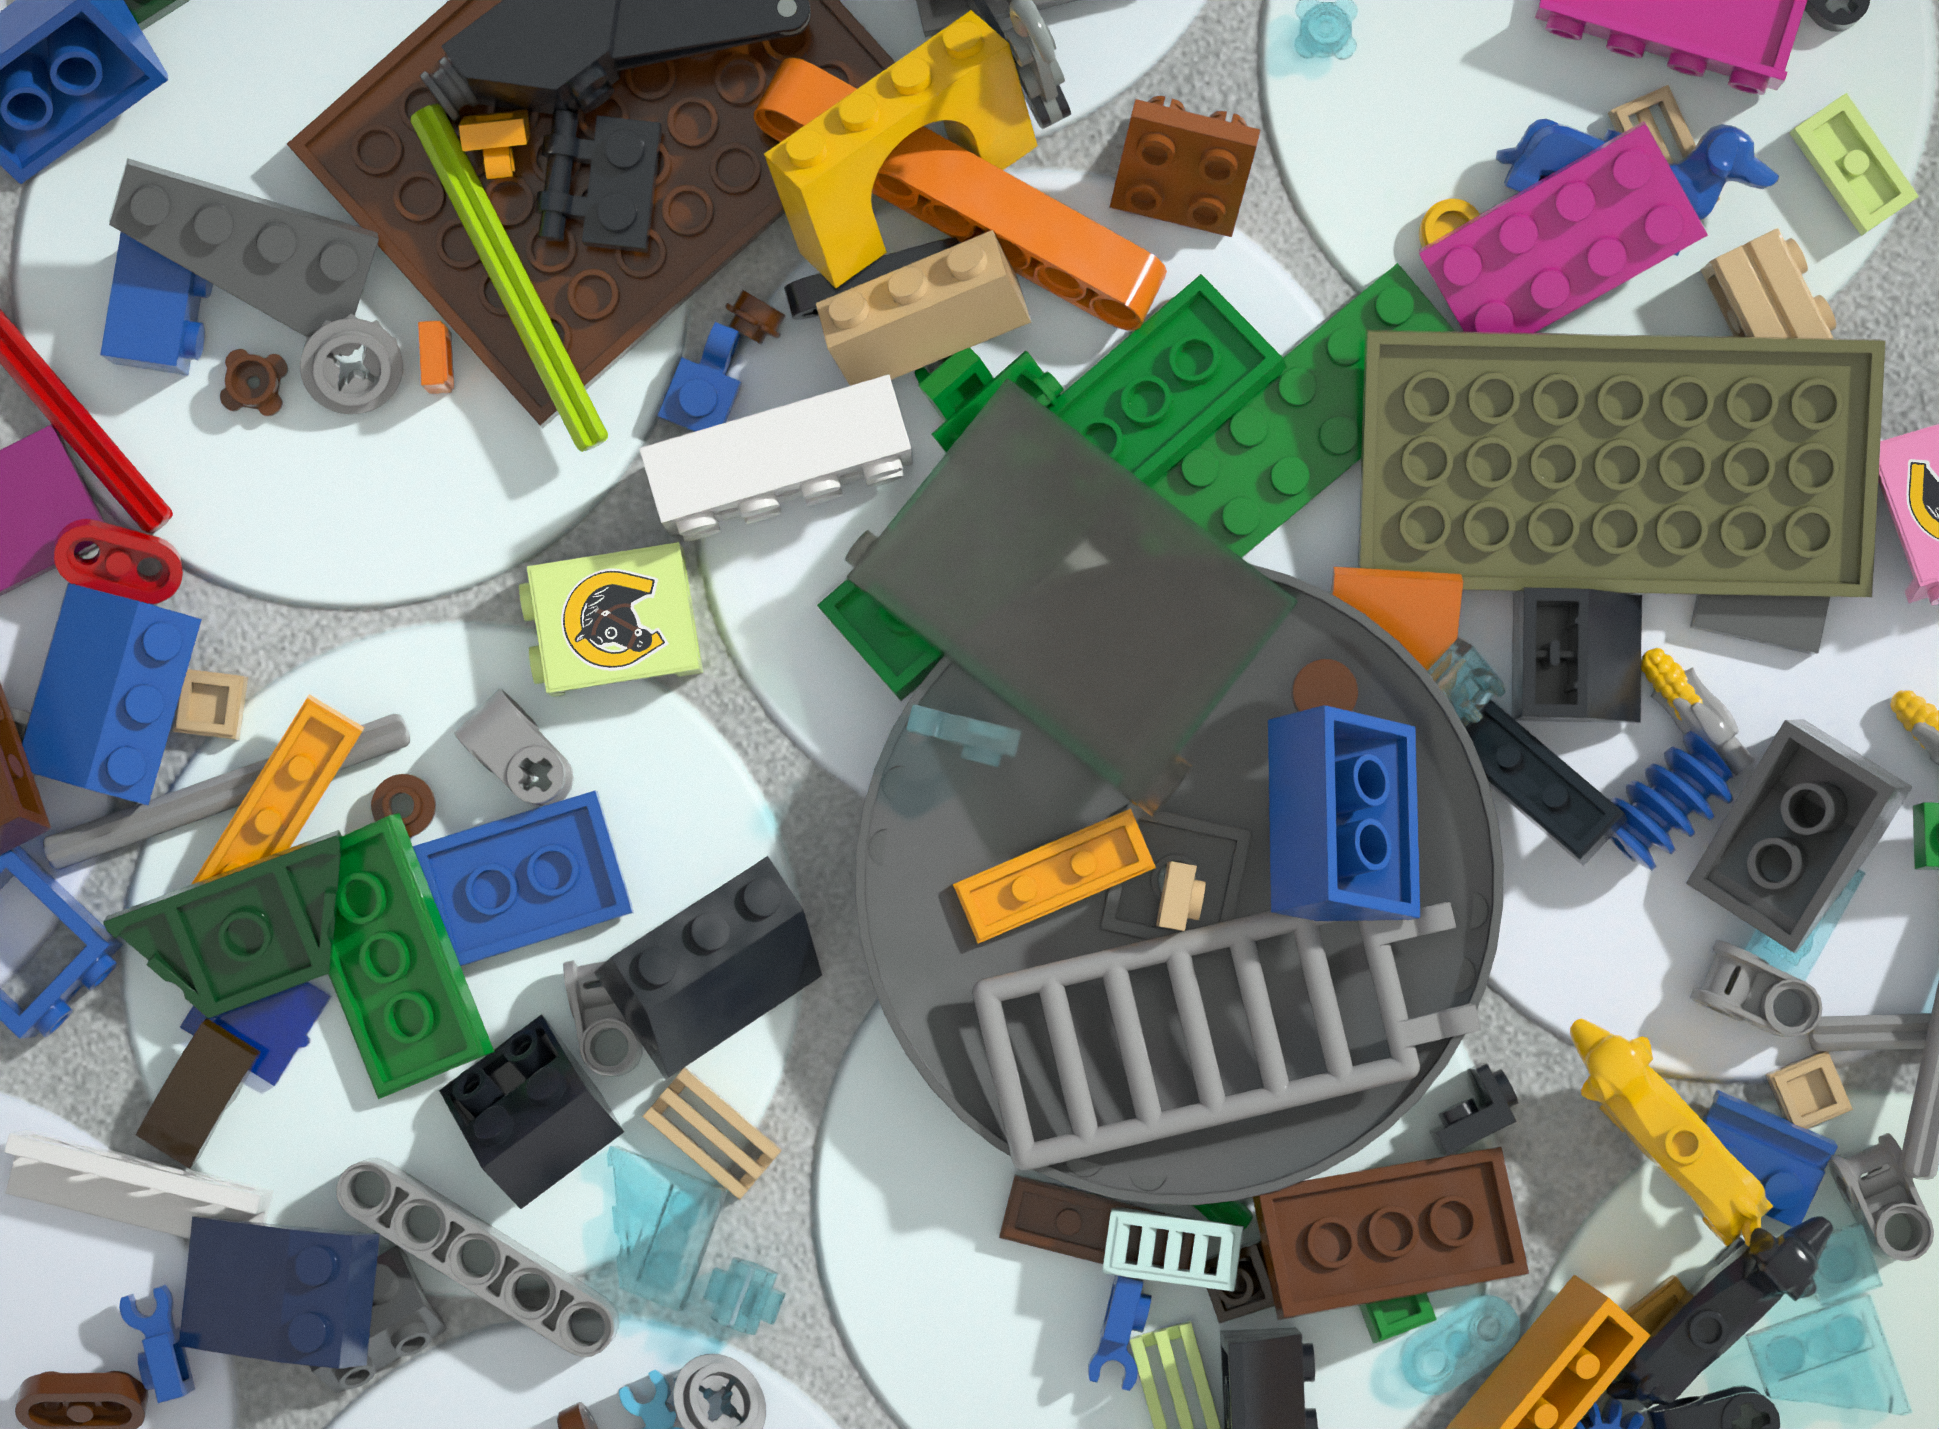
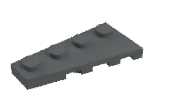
M129 158L126 159L109 217L110 226L305 337H311L325 320L332 322L345 319L351 313L355 316L379 240L378 233Z

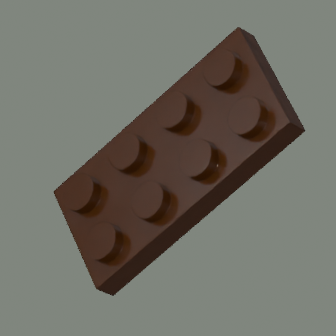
M1502 1147L1304 1180L1281 1190L1252 1197L1277 1320L1516 1278L1529 1274Z

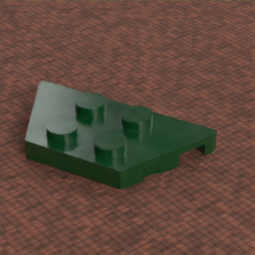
M339 830L108 915L103 921L104 926L113 937L117 938L120 936L148 960L146 965L165 982L176 984L183 991L185 999L207 1018L214 1017L329 974L332 967L343 838Z

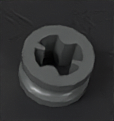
M444 56L438 60L439 68L436 72L428 73L424 71L419 77L448 116L455 122L460 118L459 111L463 106L470 105L474 108L479 104V101Z

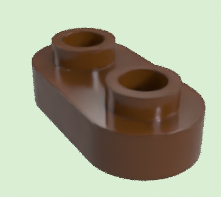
M48 1371L33 1375L22 1382L16 1402L15 1415L18 1421L28 1429H137L145 1420L149 1393L142 1382L123 1371H109L106 1373H60Z

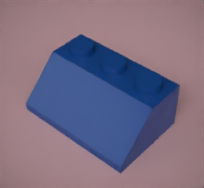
M15 0L0 11V166L18 183H24L168 81V73L124 0Z
M67 583L21 742L32 773L88 790L149 805L202 619Z
M1326 705L1269 719L1271 913L1314 921L1419 919L1420 884L1415 726Z

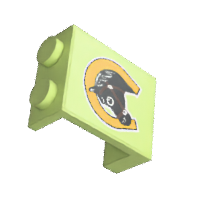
M679 542L527 566L529 582L519 584L520 602L525 622L535 620L539 645L529 647L530 667L534 684L545 683L546 693L550 696L565 695V691L669 674H676L678 677L703 673L684 548Z

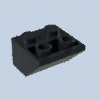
M1524 587L1513 594L1511 717L1516 721L1641 723L1642 595L1580 588Z
M542 1014L494 1049L495 1052L486 1055L439 1090L483 1171L520 1209L524 1208L624 1133L623 1128L602 1093Z

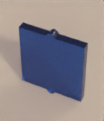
M308 981L208 1019L261 1051L251 1072L271 1085L276 1086L300 1047L303 1048L310 1045L311 1039L308 1034L332 995ZM193 1006L180 1028L194 1036L201 1023L207 1017Z

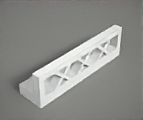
M31 1130L9 1133L4 1153L15 1155L5 1194L190 1239L192 1217L194 1216L266 1223L274 1190Z

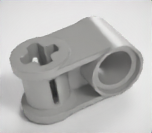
M501 688L454 732V735L485 768L495 774L515 796L524 802L545 806L564 800L572 790L574 775L568 760L539 731L538 725L524 709ZM534 763L545 767L553 766L547 773L548 779L552 782L549 789L546 790L536 786L529 787L534 780V776L529 769Z
M1716 939L1713 945L1716 957L1702 987L1693 989L1690 996L1692 1000L1741 1022L1745 1021L1766 1032L1782 1037L1802 1036L1816 1027L1821 1019L1823 1007L1821 997L1813 986L1769 965V962L1744 949ZM1786 989L1795 992L1803 1004L1802 1016L1792 1026H1785L1780 1023L1773 1010L1775 998Z
M574 960L566 961L563 963L566 993L570 1010L575 1020L583 1062L591 1071L602 1076L620 1077L630 1073L639 1064L643 1055V1045L605 988L600 986L587 989L589 984L600 983L594 972L606 961L577 966ZM610 1029L621 1031L628 1042V1052L625 1059L614 1066L604 1065L597 1058L595 1052V1044L598 1037Z
M1886 1133L1878 1137L1877 1145L1845 1159L1840 1155L1833 1156L1828 1162L1835 1184L1844 1201L1851 1209L1865 1243L1870 1250L1882 1258L1907 1262L1916 1260L1927 1253L1933 1243L1934 1228L1932 1220L1914 1185L1913 1178L1901 1174L1898 1166L1902 1152L1900 1146L1890 1133ZM1881 1166L1879 1170L1861 1177L1862 1174H1865ZM1900 1213L1910 1222L1912 1232L1911 1238L1905 1246L1900 1249H1894L1886 1241L1884 1230L1889 1218Z

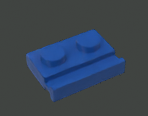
M1716 1090L1712 1105L1702 1121L1710 1128L1725 1148L1762 1184L1765 1189L1766 1199L1773 1205L1765 1215L1791 1227L1801 1224L1826 1173L1824 1170L1828 1161L1838 1148L1837 1144L1832 1139L1797 1126L1786 1119Z

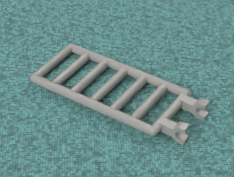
M1443 902L1420 908V918L1414 920L1358 921L1391 1057L1356 1066L1352 1065L1319 929L1320 925L1337 921H1314L1271 913L1270 910L977 981L972 989L973 999L1014 1166L1022 1171L1032 1170L1415 1078L1420 1070L1415 1045L1481 1031L1476 1005L1471 1003L1408 1018L1390 944L1400 940L1456 928L1451 903ZM1294 932L1327 1069L1326 1073L1293 1081L1288 1079L1255 942ZM1230 947L1263 1088L1225 1096L1192 956ZM1166 962L1200 1103L1161 1111L1128 971ZM1103 977L1136 1118L1098 1127L1065 986ZM1039 993L1072 1133L1034 1142L1001 1001Z

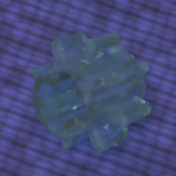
M739 1257L732 1258L728 1271L715 1267L703 1299L716 1303L711 1319L726 1327L751 1335H756L761 1320L774 1325L786 1294L773 1288L778 1273L763 1265Z

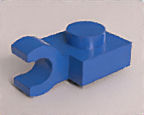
M715 322L706 341L700 363L697 364L681 357L658 413L659 418L693 432L726 423L742 385L741 381L725 375L741 338V335L738 334L739 331Z
M1114 1276L1100 1332L1099 1345L1088 1364V1376L1092 1382H1098L1100 1370L1104 1363L1115 1360L1120 1362L1125 1368L1121 1384L1122 1389L1130 1391L1136 1383L1138 1375L1137 1365L1133 1356L1128 1352L1127 1345L1132 1330L1143 1333L1150 1309L1152 1295L1141 1292L1144 1283L1142 1279Z
M166 1285L153 1289L157 1307L151 1316L144 1315L137 1309L134 1294L121 1297L119 1304L123 1320L130 1327L140 1330L145 1335V1339L142 1340L144 1352L138 1353V1367L144 1387L148 1391L155 1390L158 1403L183 1397L195 1390L185 1347H179L180 1327L175 1328L172 1314L174 1306L173 1296Z

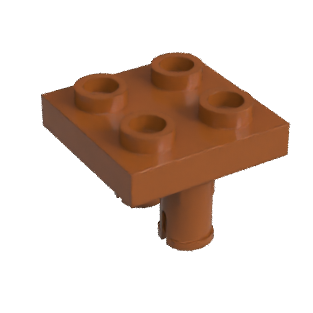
M1154 96L1148 102L1135 99L1109 208L1232 237L1261 129L1248 127L1244 118L1233 113L1231 122L1225 121L1227 111H1216L1209 117L1187 112L1183 104L1173 98L1171 99L1170 107L1164 106L1166 96Z

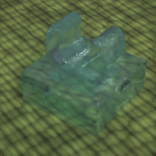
M1459 637L1427 671L1454 707L1464 727L1470 722H1479L1483 717L1480 713L1481 709L1494 695L1501 698L1506 692L1503 687V681L1474 646Z

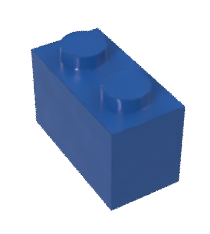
M120 232L100 355L116 365L189 375L191 360L198 361L200 359L204 346L205 326L204 323L197 322L201 297L209 298L214 284Z

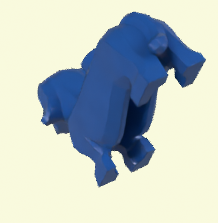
M1546 118L1538 119L1528 126L1516 147L1498 150L1496 160L1502 164H1512L1504 183L1505 186L1521 192L1538 182L1540 176H1549L1622 133L1608 128L1604 138L1601 139L1569 125L1559 124ZM1721 124L1711 127L1702 135L1695 148L1686 158L1680 162L1669 164L1700 220L1706 218L1712 212L1726 182L1733 181L1749 187L1765 189L1773 186L1779 179L1777 173L1755 157L1754 141L1742 129L1732 125Z

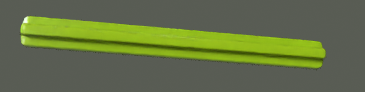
M438 103L425 106L411 116V123L573 443L581 452L601 445L608 439V432L465 151H462L461 143L445 111Z

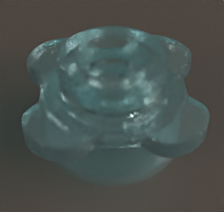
M1300 0L1297 3L1295 14L1300 19L1299 36L1294 41V48L1298 55L1306 59L1313 58L1314 56L1321 58L1335 56L1339 60H1346L1354 54L1357 42L1352 37V21L1357 17L1358 8L1353 0H1337L1336 2ZM1327 22L1332 26V31L1330 33H1323L1320 30V25Z

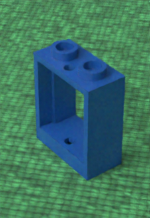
M19 845L0 855V890L15 876L87 945L25 1011L0 988V1021L19 1039L35 1037L39 1032L46 1038L57 1030L71 1015L73 1009L67 1003L83 986L89 991L93 990L115 969L118 963L112 956L123 944L106 930L105 926Z

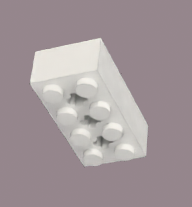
M890 375L639 448L660 521L670 536L682 535L684 542L714 535L721 531L718 522L741 515L746 524L772 518L782 513L780 503L804 497L807 506L830 501L843 495L841 485L865 479L867 487H876L899 480L904 477L903 467L913 464L911 445Z

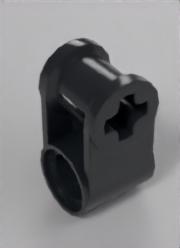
M1745 1385L1732 1386L1701 1396L1675 1399L1670 1404L1657 1405L1647 1410L1652 1429H1741L1737 1424H1732V1420L1741 1417L1740 1406L1747 1403L1752 1409L1761 1414L1751 1420L1752 1429L1780 1428V1416L1774 1403L1755 1388Z

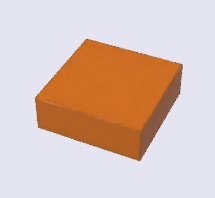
M441 321L418 322L421 386L429 394L452 393V389H454L452 333Z

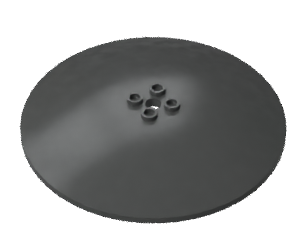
M1158 556L1122 560L1081 570L1042 585L1004 606L971 630L937 663L913 693L884 745L874 768L862 809L856 848L855 877L859 934L871 982L884 1015L905 1054L928 1086L955 1115L995 1148L1011 1157L973 999L972 989L975 983L981 979L1182 932L1156 926L1162 895L1157 881L1160 869L1170 861H1180L1197 866L1194 880L1206 882L1199 920L1187 919L1185 931L1270 911L1268 720L1297 712L1291 698L1293 680L1303 667L1316 660L1331 659L1338 661L1353 673L1358 686V698L1352 712L1415 726L1420 908L1450 902L1456 928L1390 943L1408 1018L1469 1003L1475 1004L1476 1009H1478L1486 990L1496 955L1503 911L1504 863L1499 821L1489 782L1473 741L1442 690L1427 670L1397 639L1364 613L1316 586L1288 574L1250 563L1197 556ZM1125 810H1132L1155 864V869L979 944L977 943L954 889V883ZM1337 921L1320 925L1319 929L1352 1065L1356 1066L1391 1057L1358 921ZM1294 932L1255 941L1289 1081L1326 1073L1325 1060ZM1230 947L1192 956L1225 1096L1263 1088ZM1167 963L1128 971L1161 1111L1200 1103ZM1103 977L1065 986L1098 1127L1136 1118ZM1035 993L1001 1001L1034 1142L1072 1133L1040 994ZM1465 1034L1415 1045L1420 1070L1415 1078L1032 1170L1078 1189L1109 1198L1148 1204L1201 1205L1237 1201L1281 1190L1319 1175L1355 1155L1389 1130L1422 1098L1448 1065Z

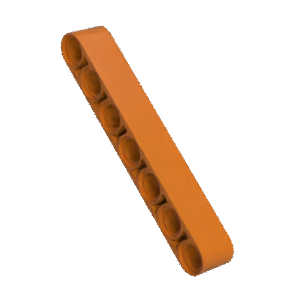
M785 58L780 63L757 105L753 118L763 132L782 142L854 92L856 88L807 61L797 58ZM924 126L905 137L891 151L880 167L873 184V194L948 236L956 237L961 243L993 230L1015 273L1118 329L1129 331L1137 330L1141 327L1166 277L1167 270L1165 265L1159 258L1147 250Z

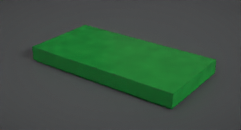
M400 813L389 815L342 836L332 967L329 972V977L378 1099L495 1052Z

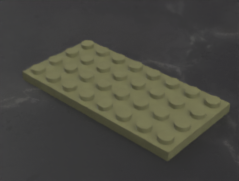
M1365 330L1358 568L1461 574L1463 579L1462 590L1519 591L1524 587L1595 589L1619 593L1872 597L1886 341L1882 339Z

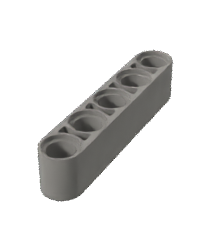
M368 1158L349 1166L340 1175L336 1185L337 1199L341 1208L349 1216L567 1352L579 1357H592L601 1353L616 1337L619 1329V1314L615 1305L606 1296L391 1162L380 1158ZM362 1171L376 1173L384 1182L385 1195L378 1206H369L362 1203L355 1193V1182ZM416 1205H425L432 1208L440 1219L439 1232L432 1240L418 1238L411 1231L409 1216ZM479 1239L487 1242L492 1247L495 1254V1263L490 1272L478 1274L466 1266L463 1260V1250L468 1241ZM536 1274L547 1281L550 1288V1297L546 1305L530 1307L520 1300L517 1293V1285L521 1276ZM581 1308L596 1310L605 1322L603 1337L596 1341L580 1339L572 1328L574 1312Z

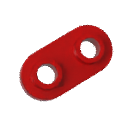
M80 519L66 525L59 532L55 540L54 561L60 575L71 584L147 604H156L173 596L182 582L183 570L180 555L171 543L160 537L93 519ZM82 541H91L99 547V552L93 558L83 559L75 553L74 549ZM145 558L157 559L162 565L160 571L151 576L139 572L137 566Z

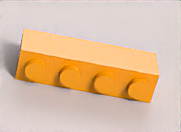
M1573 1275L1446 1429H1573L1651 1335L1609 1297L1576 1275Z

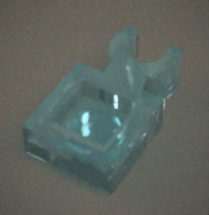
M915 704L912 705L906 729L910 733L963 746L962 759L993 767H999L1001 756L1014 759L1021 734L1020 730L961 715L956 716Z

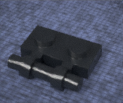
M564 110L553 111L551 134L544 135L542 156L548 158L544 191L537 192L535 212L541 214L538 238L548 241H563L566 218L584 220L582 236L584 246L647 253L662 135L661 123L597 115L593 141L576 138L577 113ZM573 162L591 164L587 197L569 194Z

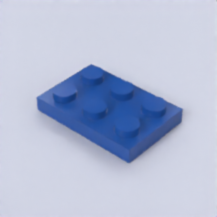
M596 790L413 846L460 966L634 913L601 800Z

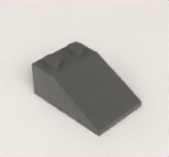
M1804 719L1784 720L1686 884L1791 952L1796 953L1878 844L1913 786Z

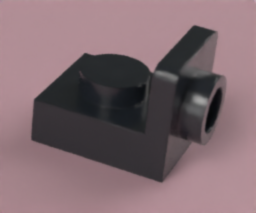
M1479 1063L1469 1068L1486 1103L1477 1107L1473 1098H1469L1438 1114L1442 1125L1430 1130L1429 1133L1440 1154L1448 1156L1517 1122L1510 1107L1519 1102L1511 1083L1502 1069L1492 1073L1487 1063Z

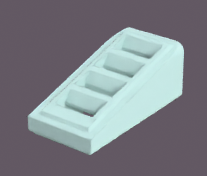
M1115 1207L1112 1208L1110 1214L1103 1273L1235 1291L1244 1226ZM1131 1225L1142 1226L1138 1262L1126 1260ZM1157 1229L1169 1230L1164 1266L1152 1264ZM1183 1232L1195 1234L1190 1270L1178 1268ZM1209 1236L1221 1237L1216 1274L1204 1273Z

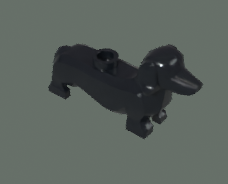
M1823 1216L1812 1217L1788 1229L1777 1238L1762 1228H1755L1751 1234L1749 1247L1745 1245V1241L1741 1237L1735 1240L1715 1259L1719 1265L1703 1275L1650 1334L1651 1336L1617 1375L1619 1381L1612 1382L1607 1387V1394L1615 1399L1637 1400L1646 1409L1653 1404H1670L1681 1395L1703 1370L1753 1327L1784 1294H1787L1794 1301L1815 1294L1817 1288L1813 1277L1818 1270V1261L1834 1229L1831 1222Z

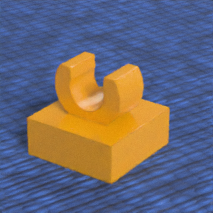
M527 110L464 116L459 124L462 151L483 149L487 179L513 176L515 163L512 146L526 145L531 135Z

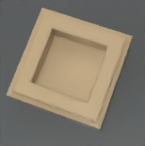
M187 669L175 711L173 732L240 740L248 677Z
M1828 1051L1817 1052L1765 1074L1783 1118L1797 1126L1808 1129L1853 1110Z

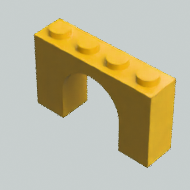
M972 10L764 153L800 254L835 288L887 253L872 209V188L877 173L887 156L909 134L927 124L943 120L948 139L951 142L1001 170H1005L1038 146L1010 44Z

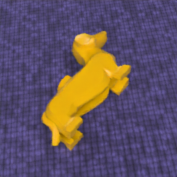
M1583 1018L1574 1021L1570 1027V1036L1589 1073L1581 1089L1582 1096L1588 1100L1599 1101L1602 1104L1599 1109L1622 1132H1625L1631 1141L1695 1202L1705 1216L1702 1218V1221L1726 1247L1730 1246L1741 1235L1744 1237L1745 1245L1749 1247L1752 1232L1755 1228H1761V1218L1773 1207L1766 1199L1765 1189L1759 1180L1725 1148L1710 1128L1677 1092L1649 1066L1653 1060V1055L1648 1038L1641 1036L1628 1041L1624 1037L1614 1035Z

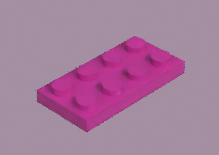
M1643 121L1419 249V255L1464 332L1535 333L1708 236L1648 126Z

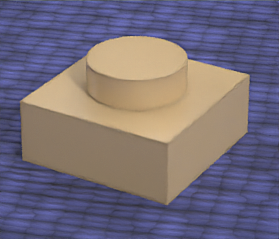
M1173 861L1167 862L1156 922L1157 927L1185 931L1187 919L1199 920L1206 882L1194 880L1197 866Z

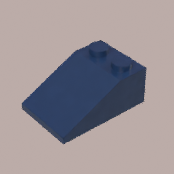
M198 1216L192 1217L179 1347L279 1363L336 1369L367 1365L380 1234Z

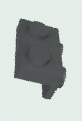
M396 1245L377 1256L367 1365L341 1369L310 1366L312 1373L335 1393H341L346 1389H354L366 1384L374 1377L378 1370L402 1356H411L422 1351L430 1344L431 1339L447 1329L442 1317L429 1305L407 1254L399 1246Z

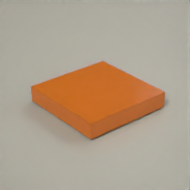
M1333 567L1331 594L1364 613L1397 639L1427 670L1447 699L1451 701L1463 589L1462 575Z

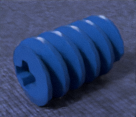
M1692 731L1687 732L1683 736V743L1687 753L1675 747H1671L1664 752V760L1669 770L1654 763L1645 768V777L1650 787L1636 780L1626 785V794L1631 804L1617 797L1610 799L1613 804L1625 813L1628 819L1610 838L1611 842L1631 861L1651 871L1657 867L1649 850L1653 845L1670 854L1676 850L1668 833L1674 828L1688 837H1692L1695 834L1688 818L1692 811L1709 821L1715 817L1707 798L1713 795L1727 804L1734 800L1726 783L1730 778H1733L1732 772L1719 754Z

